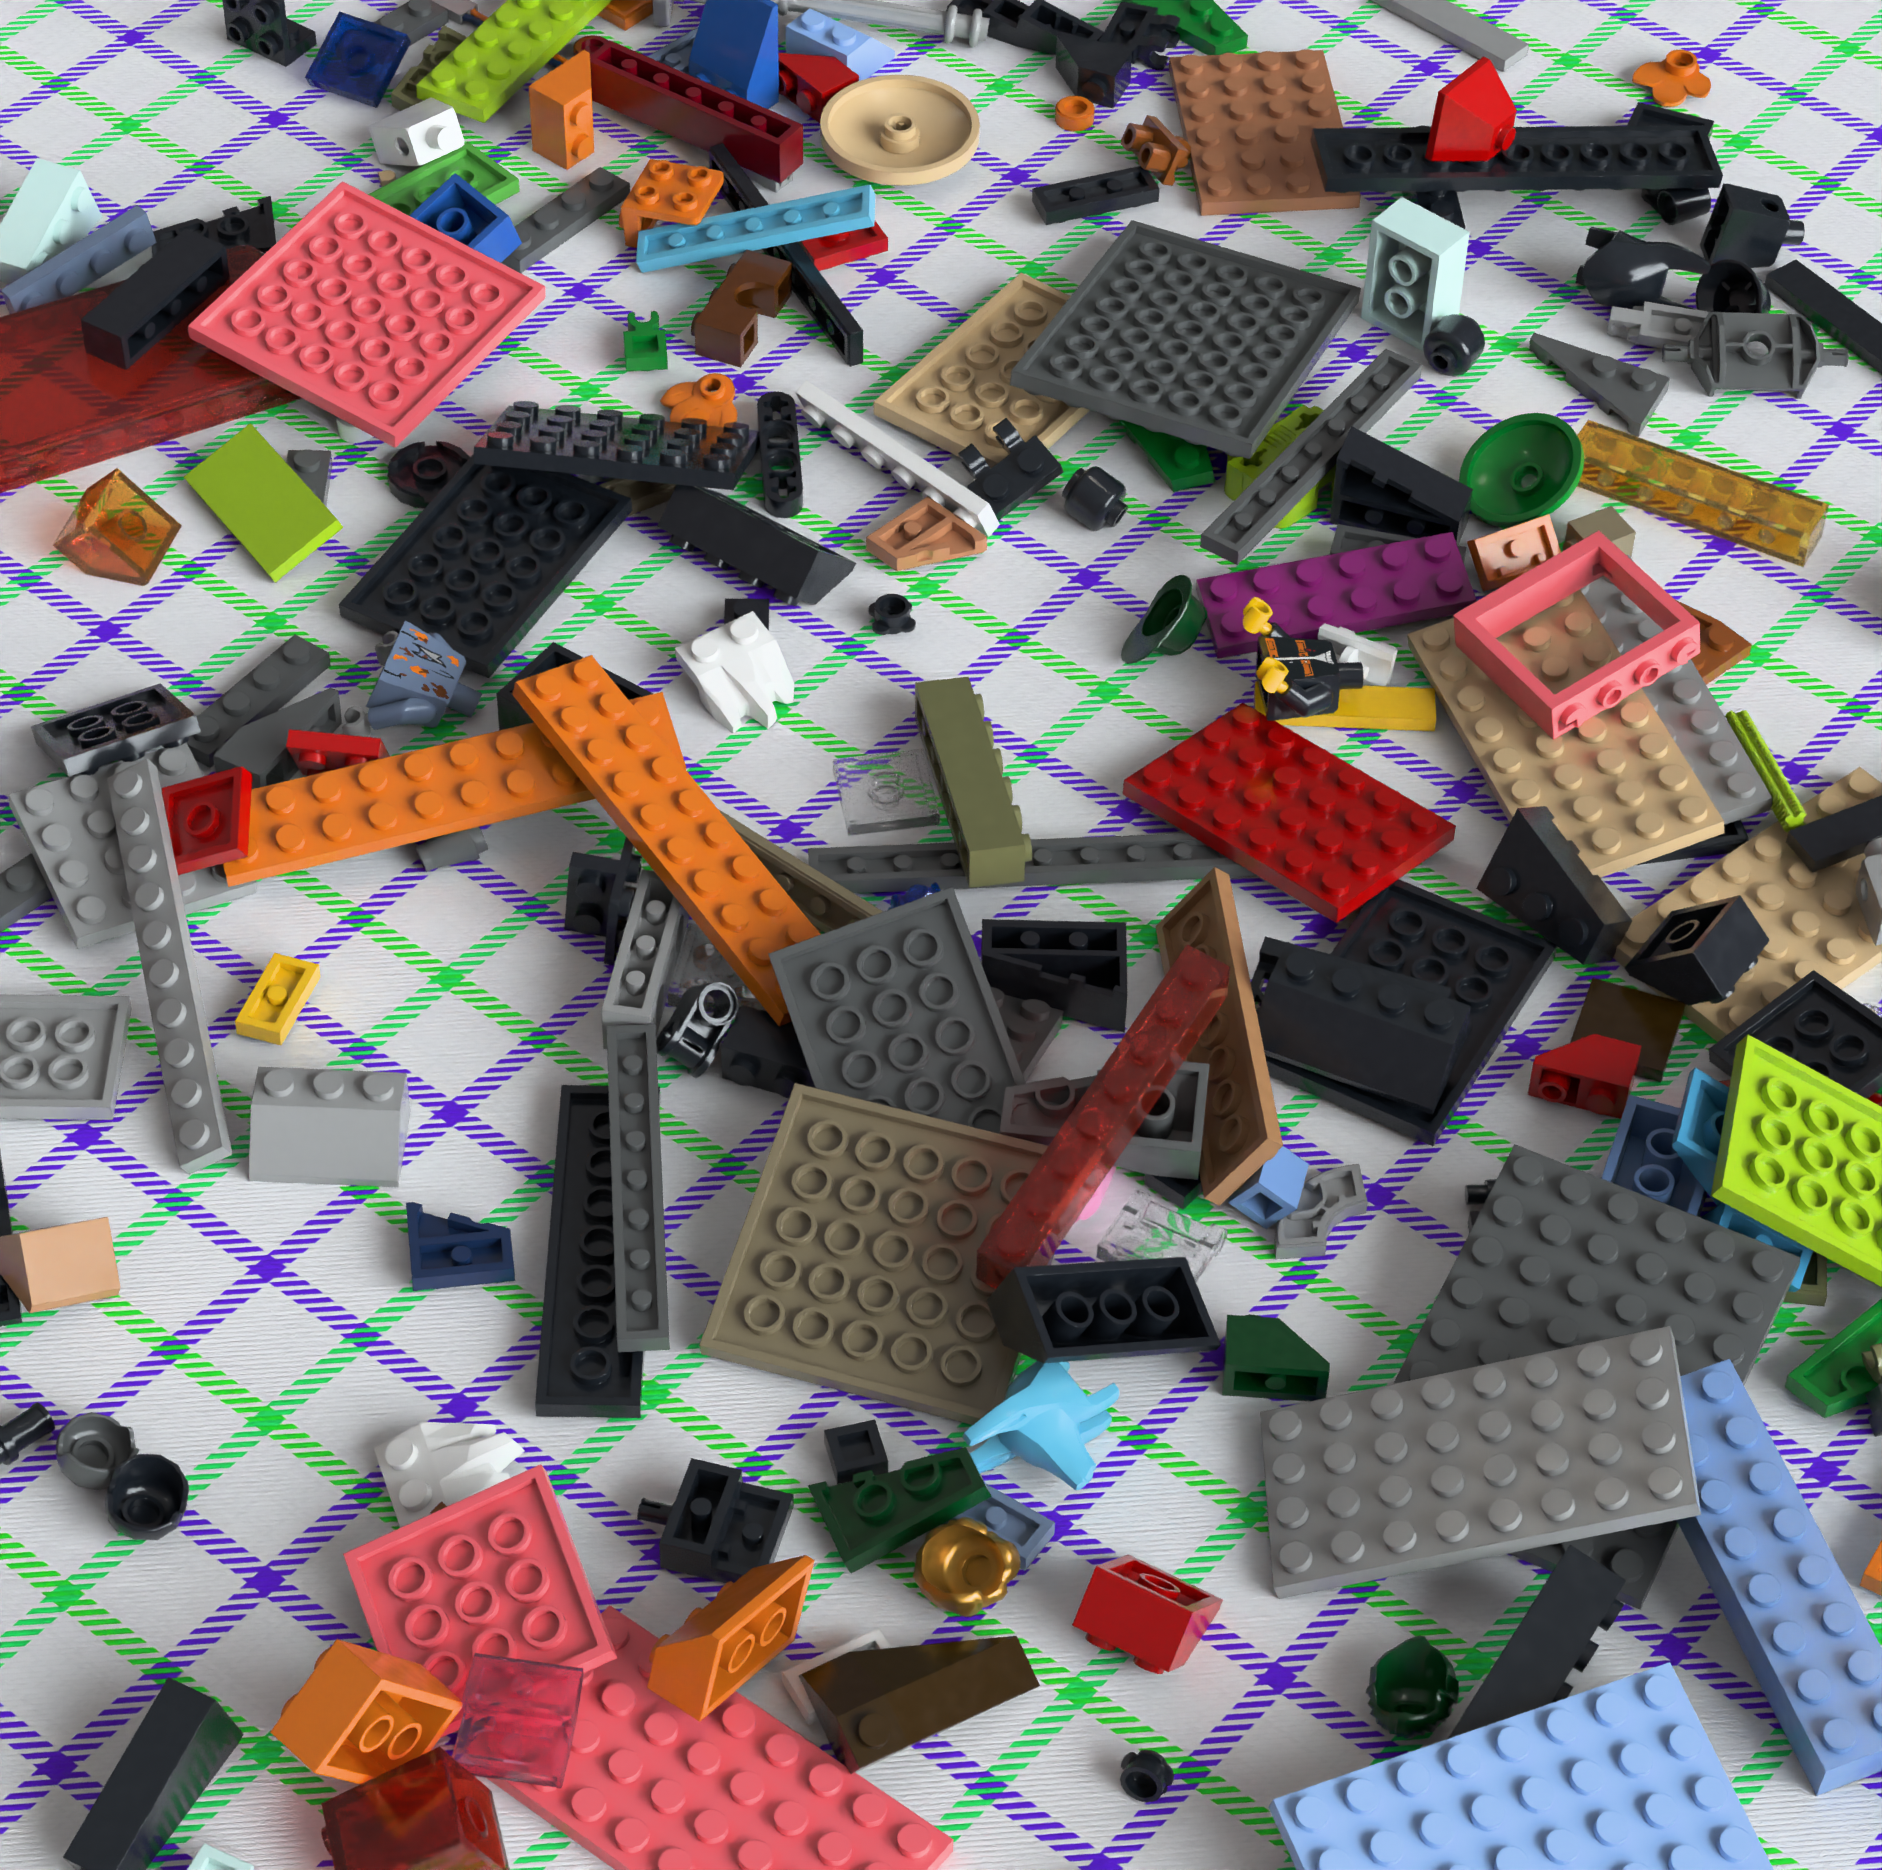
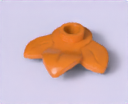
M1673 50L1666 55L1662 62H1648L1641 65L1634 72L1632 78L1633 83L1653 88V100L1662 107L1678 106L1684 102L1688 95L1705 98L1711 89L1709 78L1699 72L1700 67L1696 56L1687 50Z
M712 373L701 377L697 382L676 384L667 390L660 400L663 406L672 409L670 422L681 423L682 419L698 418L706 420L707 426L724 427L725 423L737 422V410L732 403L735 397L734 384L729 377L723 374Z

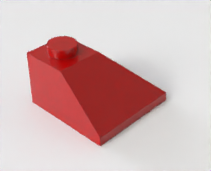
M1483 56L1438 91L1425 154L1426 159L1430 161H1488L1501 150H1507L1512 144L1516 135V129L1513 126L1517 110L1490 59Z

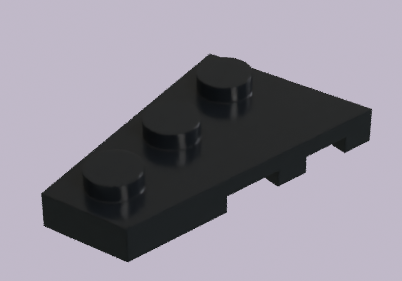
M271 196L258 199L257 207L241 212L237 206L222 210L223 217L204 222L196 218L153 231L157 243L151 246L152 257L184 229H188L226 245L228 264L257 262L276 244Z

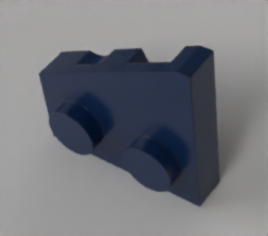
M415 1202L406 1203L413 1291L515 1281L511 1231L509 1228L491 1223H476L469 1217L450 1213L448 1219L424 1213L422 1204Z

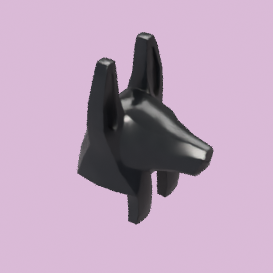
M1591 227L1585 245L1598 250L1587 258L1584 265H1580L1575 283L1586 286L1589 294L1597 304L1633 309L1634 306H1644L1646 301L1693 309L1661 296L1668 270L1709 274L1711 264L1689 249L1670 242H1646L1621 230L1613 232Z

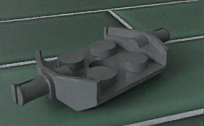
M1709 312L1694 340H1689L1688 345L1663 344L1662 362H1687V364H1691V369L1709 397H1713L1716 389L1798 391L1796 399H1801L1817 368L1822 366L1847 367L1849 359L1848 349H1824L1823 343H1819L1812 324L1801 314ZM1753 341L1761 342L1768 348L1769 353L1764 356H1756L1750 353L1747 344Z

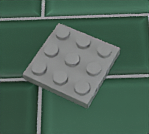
M0 994V1119L113 1120L132 1010L130 997Z

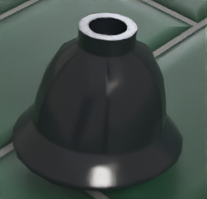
M1724 259L1713 263L1709 274H1702L1696 288V307L1700 311L1769 313L1771 309L1770 294L1765 283L1757 277L1756 273L1748 265L1741 261Z

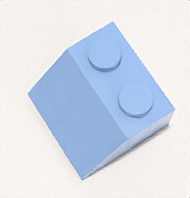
M810 8L786 26V53L835 57L858 74L859 81L869 78L895 57V51L879 41Z

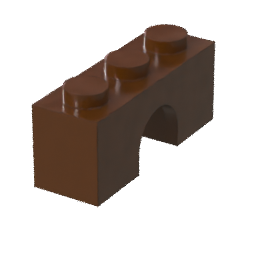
M746 249L738 262L731 264L726 279L721 286L713 289L709 302L703 311L697 312L693 318L691 335L695 336V354L741 368L758 344V314L776 318L792 295V262Z

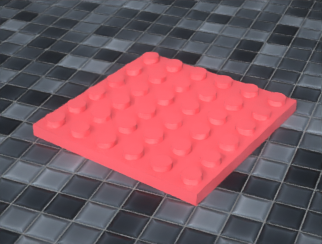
M342 181L188 325L189 338L396 448L545 299V286Z

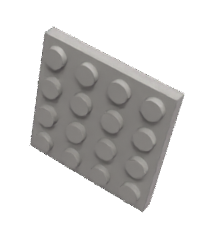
M187 742L177 747L161 748L145 753L144 757L136 761L123 762L121 760L101 766L93 775L78 773L9 794V806L77 949L135 931L107 778L146 758L157 767L161 791L163 787L203 777ZM223 863L178 875L186 915L256 893V880L228 887Z

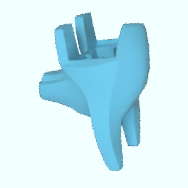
M1036 1361L1021 1372L1007 1390L1004 1402L996 1406L966 1430L963 1434V1439L969 1446L988 1439L982 1446L970 1453L980 1473L989 1471L1018 1456L1029 1464L1043 1468L1057 1476L1074 1490H1080L1092 1480L1093 1471L1096 1469V1464L1087 1452L1084 1444L1099 1436L1109 1427L1112 1416L1106 1409L1118 1400V1387L1115 1383H1112L1102 1390L1087 1396L1068 1373L1070 1368L1069 1362L1042 1363Z

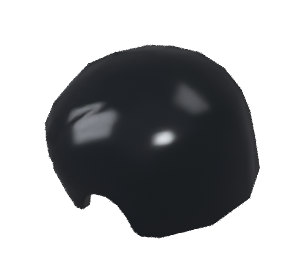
M138 1454L121 1462L114 1469L105 1498V1513L108 1515L109 1523L117 1532L134 1540H159L175 1530L184 1516L189 1494L188 1481L179 1465L162 1455Z

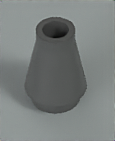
M480 827L430 838L424 843L415 846V850L424 870L428 872L435 868L480 859L479 854L488 850V846Z

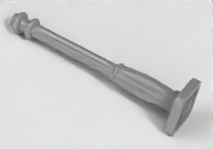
M653 0V25L668 27L671 21L674 1L684 2V0ZM691 0L706 4V0ZM771 0L778 4V13L782 16L786 15L788 11L804 13L810 8L827 17L944 35V42L948 44L953 41L954 37L969 39L970 47H976L978 41L986 42L990 18L982 17L981 9H975L973 15L957 13L958 8L956 5H950L948 11H941L877 0Z

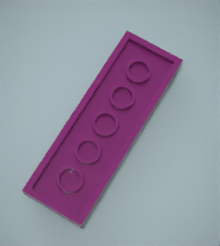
M1453 532L1196 580V591L1199 601L1207 610L1206 624L1217 659L1257 652L1258 637L1261 633H1250L1243 626V609L1254 597L1262 599L1272 609L1273 614L1267 621L1269 624L1277 623L1292 638L1317 640L1319 628L1324 623L1336 628L1343 627L1358 633L1454 615L1476 602V597Z

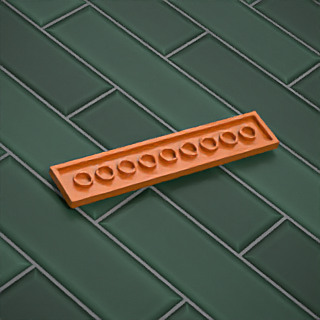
M592 655L516 681L512 693L514 698L779 1027L791 1022L790 1014L768 954L821 935Z
M663 692L630 699L629 701L686 769ZM535 722L252 789L248 857L223 863L228 887L596 798Z

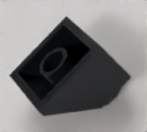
M1741 895L1671 911L1624 968L1629 976L1688 1006L1708 1001L1711 1004H1716L1733 994L1735 983L1743 973L1749 971L1757 964V956L1770 940Z

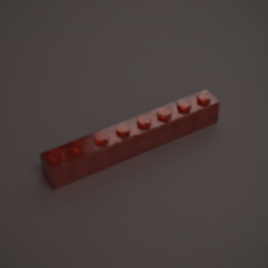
M1188 944L1185 946L978 1248L977 1279L996 1289L1015 1267L1046 1266L1227 998L1230 967Z

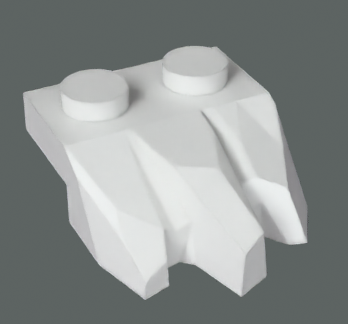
M753 611L675 648L676 660L697 686L701 703L714 720L732 733H735L742 727L741 718L744 716H751L769 729L777 720L775 707L772 702L778 701L784 704L794 702V682L775 638Z
M439 1422L420 1423L374 1447L400 1528L430 1515V1512L441 1501L446 1506H450L511 1478L508 1473L501 1472L525 1450L505 1432L495 1434L496 1425Z

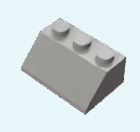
M258 1067L251 1101L249 1181L399 1187L411 1112L407 1074L398 1072Z

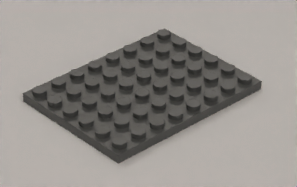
M1131 220L1012 369L1010 385L1024 389L1032 395H1043L1063 401L1071 407H1082L1102 413L1113 420L1128 421L1141 425L1152 432H1163L1183 438L1191 444H1202L1222 450L1233 457L1250 459L1358 304L1361 288Z
M1514 1144L1393 1384L1670 1326L1675 1339L1680 1376L1730 1359L1743 1385H1745L1796 1275L1801 1257ZM1677 1520L1508 1554L1552 1572L1568 1547L1572 1545L1626 1580L1616 1599L1641 1610L1679 1528Z

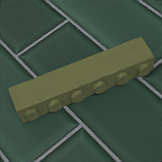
M969 677L915 682V721L968 887L974 888L1024 882L1025 862L1032 861L1031 840L1028 833H1021L1022 815L1019 805H1012L1013 793L1009 776L1002 777V755L999 748L993 749L994 737L991 722L983 721L984 703L982 695L974 694Z

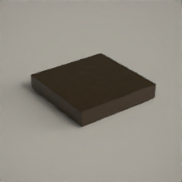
M1592 978L1570 1043L1592 1034H1598L1641 1045L1636 1076L1662 1082L1686 1004Z

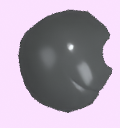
M93 1412L72 1418L60 1431L56 1442V1458L61 1472L75 1485L94 1490L108 1488L114 1469L121 1462L138 1455L139 1448H136L134 1431L131 1427L121 1426L112 1417Z

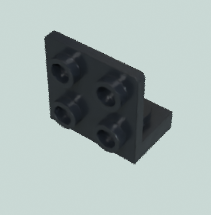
M222 0L227 39L287 67L317 44L315 31L286 18L284 0Z

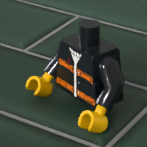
M1252 598L1243 609L1244 628L1250 633H1261L1257 642L1255 676L1267 721L1298 717L1307 718L1314 715L1334 713L1338 709L1339 689H1362L1364 677L1361 662L1337 663L1331 642L1327 640L1292 638L1277 623L1269 624L1267 621L1273 612L1270 606L1262 599Z

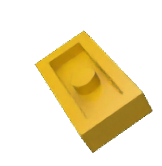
M274 953L235 1020L236 1033L282 1045L320 979L319 964Z

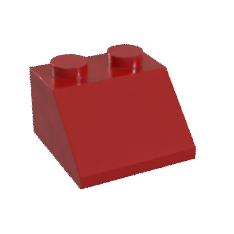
M1128 1554L1095 1567L1072 1626L1087 1632L1085 1639L1091 1644L1109 1651H1115L1117 1647L1134 1655L1133 1662L1140 1668L1155 1674H1163L1164 1670L1170 1672L1185 1665L1219 1611L1223 1599Z

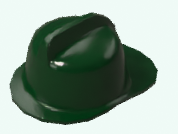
M1183 574L1175 576L1157 592L1146 614L1130 633L1121 651L1123 662L1127 664L1137 663L1154 651L1173 656L1190 649L1207 618V610L1191 594L1192 583L1189 577Z

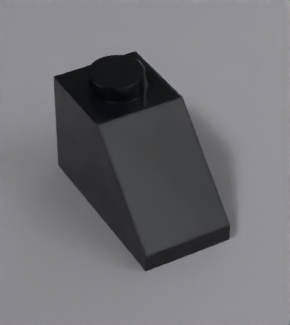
M1060 31L1057 34L1055 68L1073 94L1084 97L1092 103L1114 108L1130 84L1132 50Z

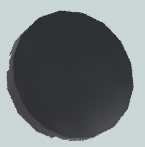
M425 441L413 443L400 449L390 459L387 475L390 491L400 502L414 508L425 509L469 460L470 456L460 447L448 442L436 441V446H425Z

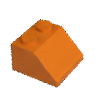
M583 50L528 86L532 150L566 170L595 152L590 53Z

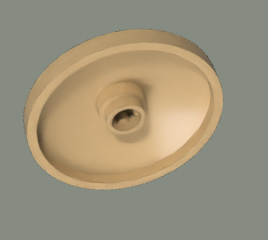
M883 75L855 82L837 92L827 102L820 119L821 144L829 159L845 172L857 178L878 184L897 186L918 185L942 179L965 166L974 156L979 144V116L970 100L961 92L945 83L921 76Z

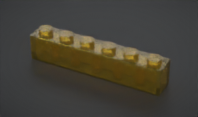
M1591 420L1585 423L1577 435L1584 451V468L1577 487L1804 567L1822 537L1829 504Z

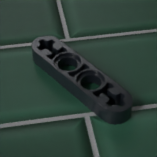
M776 391L768 392L762 395L757 403L764 506L766 511L772 516L789 518L799 514L803 507V483L796 407L794 399L789 394ZM773 412H780L781 420H773ZM773 437H785L788 439V441L784 443H773L770 442L769 439ZM777 465L791 467L790 470L784 472L774 471L771 468ZM779 489H787L786 498L780 497Z

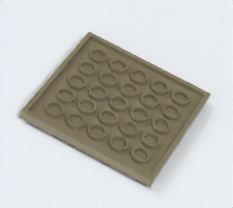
M795 1083L699 1344L701 1354L974 1425L992 1409L1004 1402L1022 1353L1003 1345L986 1300L1013 1268L1051 1265L1084 1164L1083 1154Z

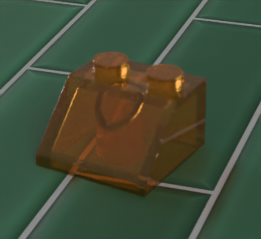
M116 468L86 489L53 546L87 575L145 586L151 580L182 525Z

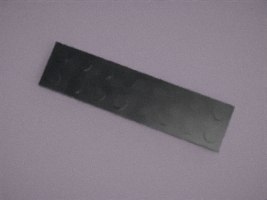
M561 1085L535 1400L536 1416L641 1418L645 1351L618 1352L609 1089L608 1086ZM658 1087V1093H659V1115H660V1087Z

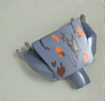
M405 621L399 634L395 631H388L382 637L383 644L379 643L375 646L378 662L384 667L367 702L366 707L370 708L368 713L365 714L360 707L353 706L348 708L344 715L346 724L342 726L344 735L369 737L371 733L370 726L374 730L396 725H423L434 728L438 726L447 707L471 718L482 693L458 682L466 665L464 656L454 651L440 634L426 633Z

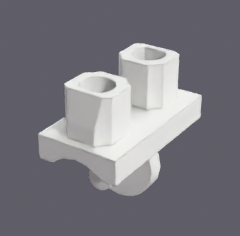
M1324 623L1319 628L1318 640H1327L1332 643L1337 663H1362L1363 686L1389 687L1398 652L1396 647L1360 637L1354 631L1343 627L1336 628Z

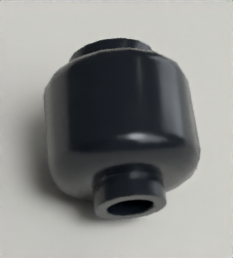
M1459 314L1446 315L1426 336L1423 344L1424 356L1436 371L1444 375L1454 377L1463 375L1483 353L1485 346L1484 334L1474 319Z
M1093 466L1087 470L1083 468L1078 469L1062 492V497L1066 499L1064 504L1066 512L1092 531L1102 529L1107 523L1115 527L1128 509V506L1123 503L1126 496V488L1123 483L1098 466Z

